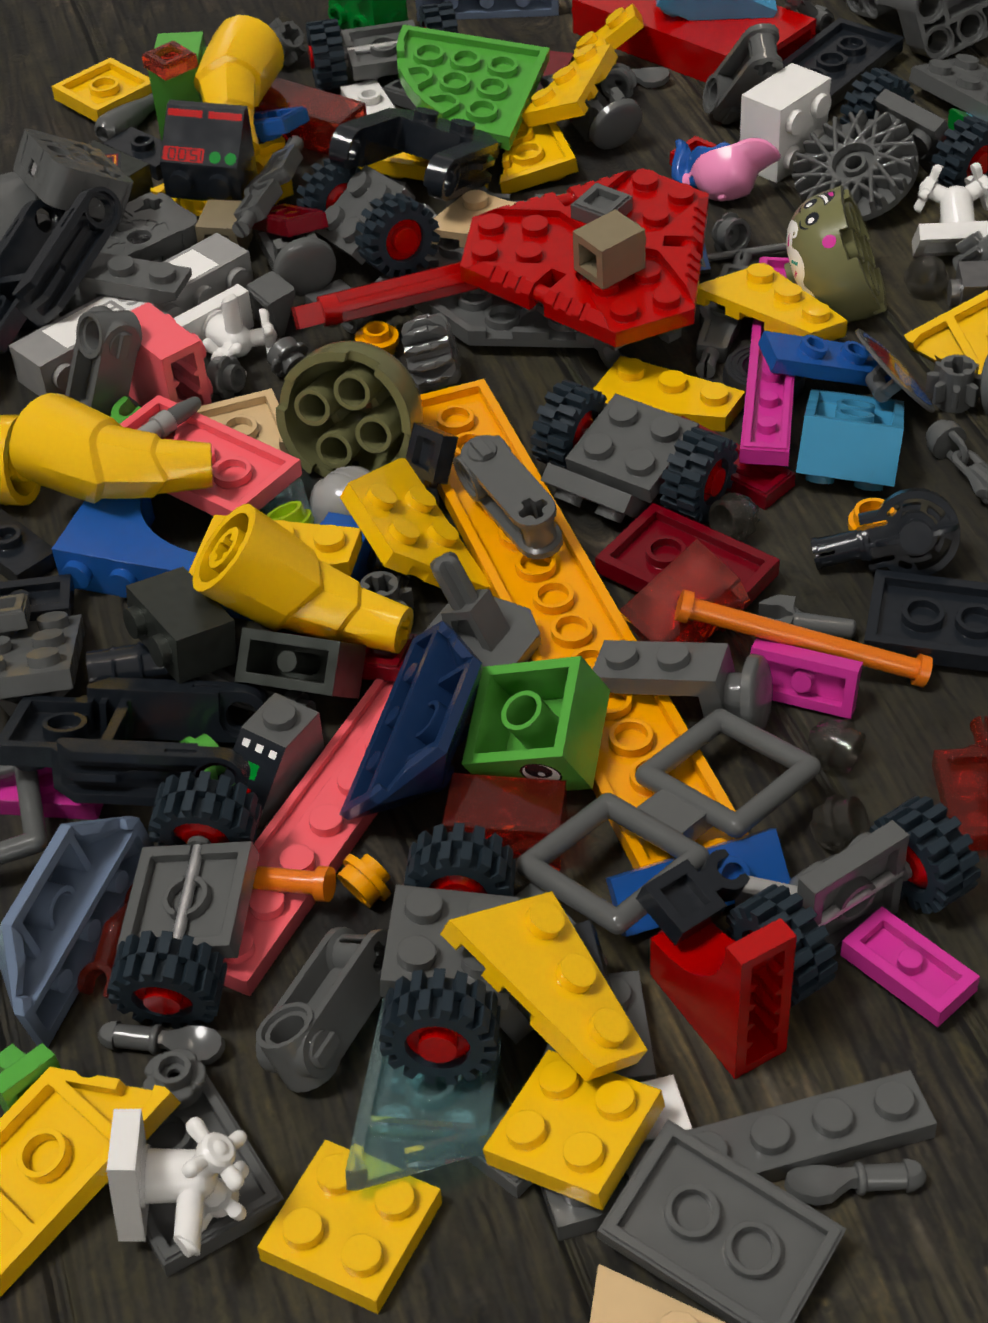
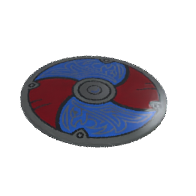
M857 329L855 331L857 337L878 363L865 378V383L876 401L886 402L903 389L919 405L933 413L935 411L934 405L906 367L878 341L863 330ZM888 374L892 379L886 383L884 377Z

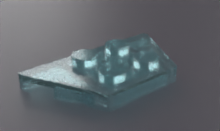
M383 997L345 1170L347 1190H361L484 1154L483 1147L491 1134L501 1063V1040L498 1039L496 1060L492 1061L491 1068L486 1073L478 1070L477 1079L468 1082L462 1075H459L458 1084L446 1085L445 1077H436L434 1085L424 1083L425 1074L418 1073L414 1079L408 1078L403 1075L405 1065L394 1070L388 1064L389 1056H382L379 1050V1035L386 997Z

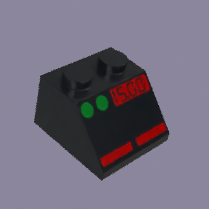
M169 100L166 109L160 155V166L166 195L170 198L207 201L208 199L242 201L244 199L246 186L258 174L247 106Z

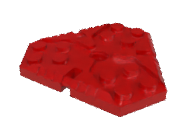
M642 168L617 173L610 178L608 176L603 177L596 182L594 180L589 181L582 186L580 184L569 187L567 193L557 196L554 192L544 194L540 198L537 196L528 199L526 202L519 201L512 206L505 205L472 217L460 263L461 280L528 310L532 309L537 303H541L544 305V317L613 347H620L692 325L695 321L701 259L703 257L709 209V193L693 188L689 184L680 183L659 175L655 171ZM595 183L633 196V210L626 217L644 228L646 235L645 268L604 290L574 270L573 231L586 225V223L571 218V204Z

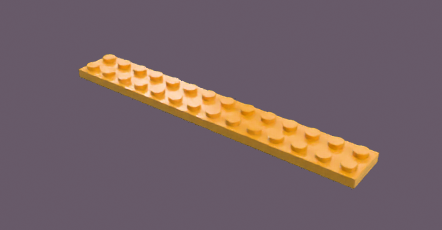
M485 379L420 395L423 406L422 424H429L457 436L455 457L461 454L462 447L470 439L481 435H499L504 439L517 459L552 496L545 482L540 481L541 475ZM452 464L448 484H438V493L467 549L483 571L491 587L492 595L531 610L540 631L541 645L528 662L582 656L593 669L604 640L637 641L557 503L554 522L559 526L563 535V544L560 550L553 556L545 559L528 558L518 550L483 507L469 496ZM610 692L593 791L597 798L604 793H612L631 805L638 807L655 794L636 781L635 773L637 768L688 730L668 695L614 694ZM700 749L668 773L670 776L711 799L736 811ZM608 819L634 869L673 858L672 855ZM711 827L696 839L695 842L706 848L736 838L725 834L715 827Z

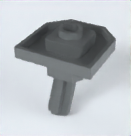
M446 552L440 557L435 558L430 563V568L448 600V604L425 631L442 620L446 622L482 662L481 672L484 666L528 662L541 645L540 631L531 610L494 597L489 589L475 590L455 553Z

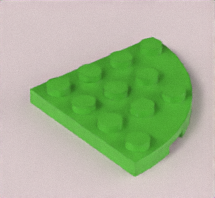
M403 24L397 41V70L405 93L416 107L433 109L439 113L438 118L449 121L452 119L471 121L475 123V129L485 131L498 142H501L500 149L510 150L523 122L522 114L531 104V97L535 94L549 63L550 48Z

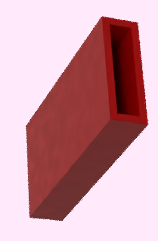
M572 0L573 33L581 36L590 31L596 33L606 25L605 21L611 13L620 7L626 9L633 3L642 15L644 27L617 49L705 83L714 74L742 34L753 25L769 23L778 28L780 38L776 45L777 53L782 58V61L815 37L816 18L776 5L777 13L772 18L687 20L680 16L671 17L665 14L656 6V0Z

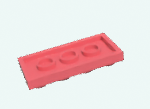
M157 395L121 422L120 425L137 430L148 423L149 418L162 410H168L177 403ZM198 412L177 426L174 432L162 438L211 443L213 488L167 494L212 516H227L243 504H251L260 510L303 475L300 459Z

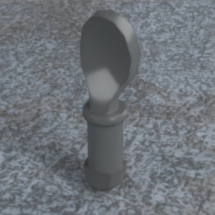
M627 66L629 71L631 70L635 73L637 83L646 88L663 86L671 78L669 70L664 67L630 69V66ZM616 79L615 83L622 84V81L620 79Z
M111 1021L100 1027L97 1037L102 1046L113 1051L118 1049L148 1051L156 1056L163 1049L167 1051L187 1049L197 1055L198 1061L204 1065H210L217 1061L225 1050V1039L215 1029L205 1026L188 1025L176 1030L165 1031L164 1026L161 1024H156L152 1027Z
M903 1159L897 1163L863 1164L861 1161H857L853 1167L806 1165L795 1167L787 1172L784 1188L789 1194L802 1202L819 1206L833 1203L849 1189H855L859 1196L865 1195L866 1192L906 1190V1193L914 1192L926 1182L927 1172L920 1163L912 1159Z

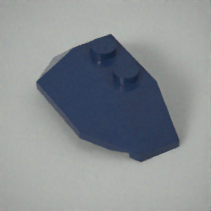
M443 620L413 638L340 811L339 815L347 820L408 805L433 792L439 793L447 786L454 774L455 767L451 763L458 746L468 736L471 723L468 719L476 700L482 662L455 630Z

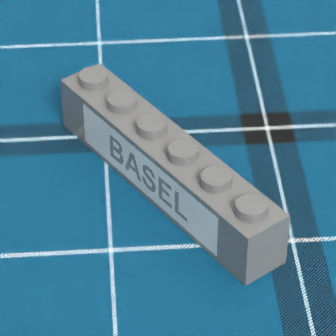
M215 233L164 261L172 265L189 267L192 270V276L175 301L161 305L151 304L164 314H170L175 318L237 284L246 289L247 284L254 281L249 251L219 233ZM101 295L10 344L9 349L18 382L38 396L48 393L65 395L79 317L92 307L99 305L107 306L112 311H131L147 302Z

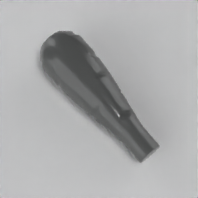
M151 93L141 99L120 105L101 115L95 122L97 138L104 143L130 127L136 129L155 110L153 94Z

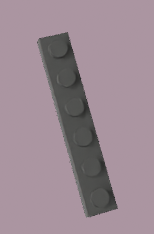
M911 1070L687 1131L772 1183L785 1179L787 1172L795 1167L806 1165L834 1166L935 1138L937 1122ZM655 1139L643 1142L603 1211L540 1186L558 1241L591 1233L599 1229Z

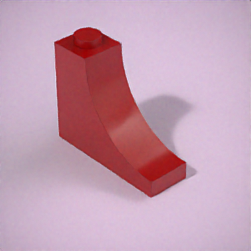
M782 918L773 921L738 941L728 937L713 923H710L676 946L662 929L650 938V975L734 1079L787 1050L797 935Z

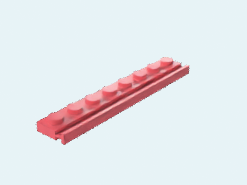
M376 678L255 841L254 846L260 854L257 866L315 871L318 866H331L335 869V872L341 867L343 860L350 854L378 814L374 813L347 820L339 815L394 682H385L382 679ZM252 889L238 958H223V962H227L225 987L251 996L316 901L313 895Z

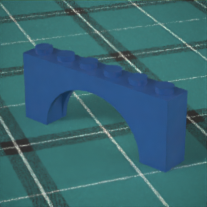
M151 498L101 499L95 504L84 501L52 547L58 574H71L75 589L127 598L126 585L182 566L189 572L197 553L168 543L150 529L155 520ZM328 512L320 523L321 525L359 528L352 516ZM362 531L363 544L351 577L359 582L367 574L373 572L379 560ZM221 605L231 617L253 621Z

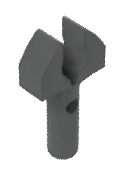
M780 594L759 602L758 615L848 640L853 639L857 632V623L854 619L801 612L795 607L796 596Z

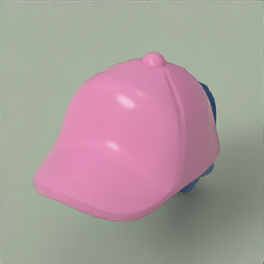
M760 138L744 139L731 145L722 142L715 147L697 146L693 151H691L685 141L677 139L675 140L676 150L672 162L671 175L672 180L689 184L693 188L709 193V199L731 201L747 196L752 191L759 172L780 160L781 155L774 145Z

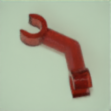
M132 885L127 891L124 905L104 923L94 962L84 966L79 973L77 986L81 993L91 995L97 977L105 973L107 982L104 987L103 996L105 998L109 996V994H106Z

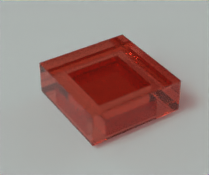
M175 41L168 42L142 54L144 68L165 81L198 67L196 54Z

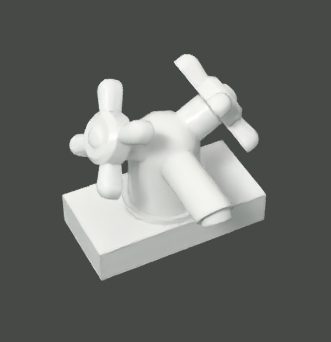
M980 163L970 165L973 176H968L964 179L967 185L965 187L955 185L947 188L938 184V177L943 166L936 164L932 167L930 176H927L919 186V198L914 204V210L921 213L929 198L940 204L939 223L918 225L912 239L913 257L959 255L960 252L955 246L957 243L977 231H980L983 238L988 235V221H975L973 201L979 197L984 210H988V176L983 174Z
M239 284L174 318L176 323L188 332L198 335L205 346L206 352L212 354L211 360L215 358L220 359L225 355L240 358L245 356L252 347L265 345L268 354V351L276 343L277 333L274 326L270 323L269 312L266 309H259L262 328L250 329L254 327L249 291Z
M114 1109L107 1176L118 1242L146 1241L149 1204L176 1203L173 1239L186 1257L200 1255L202 1232L206 1230L213 1217L223 1218L229 1215L236 1221L245 1219L247 1211L238 1200L239 1189L243 1186L244 1179L249 1174V1167L242 1160L234 1164L232 1163L236 1158V1150L241 1148L247 1140L246 1133L243 1130H236L228 1137L218 1132L210 1133L201 1118L192 1117L186 1123V1130L198 1143L196 1149L150 1148V1144H146L142 1109Z

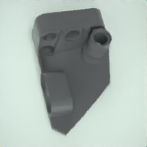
M846 0L849 9L853 13L872 19L896 9L899 14L906 44L910 50L917 55L931 59L946 58L988 37V0H924L920 10L918 7L920 0ZM932 34V36H933L932 42H931L930 45L928 46V39H929L930 35Z

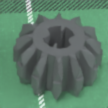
M428 313L416 316L413 320L404 323L401 330L404 356L407 361L408 370H410L418 389L421 392L437 391L457 384L461 377V363L455 336H453L451 325L448 323L447 318L442 313L432 315Z

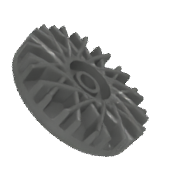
M860 109L856 117L852 112L848 113L850 122L841 125L836 116L833 117V126L824 123L823 129L825 134L820 138L812 131L810 133L811 140L803 142L806 153L796 152L797 161L793 162L796 173L792 174L802 203L814 195L840 185L843 186L844 190L849 189L863 220L868 221L886 213L907 195L918 175L919 154L913 135H910L906 123L902 124L899 118L895 123H892L888 112L880 115V112L877 110L875 111L874 119H868L865 111Z

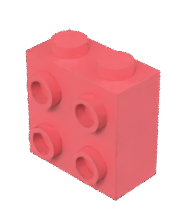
M150 302L131 310L140 322L142 342L137 353L129 397L142 407L157 395L176 403L196 396L201 400V406L211 404L213 387L205 369L204 358H206V349L198 335L188 332L176 323L170 314H164Z

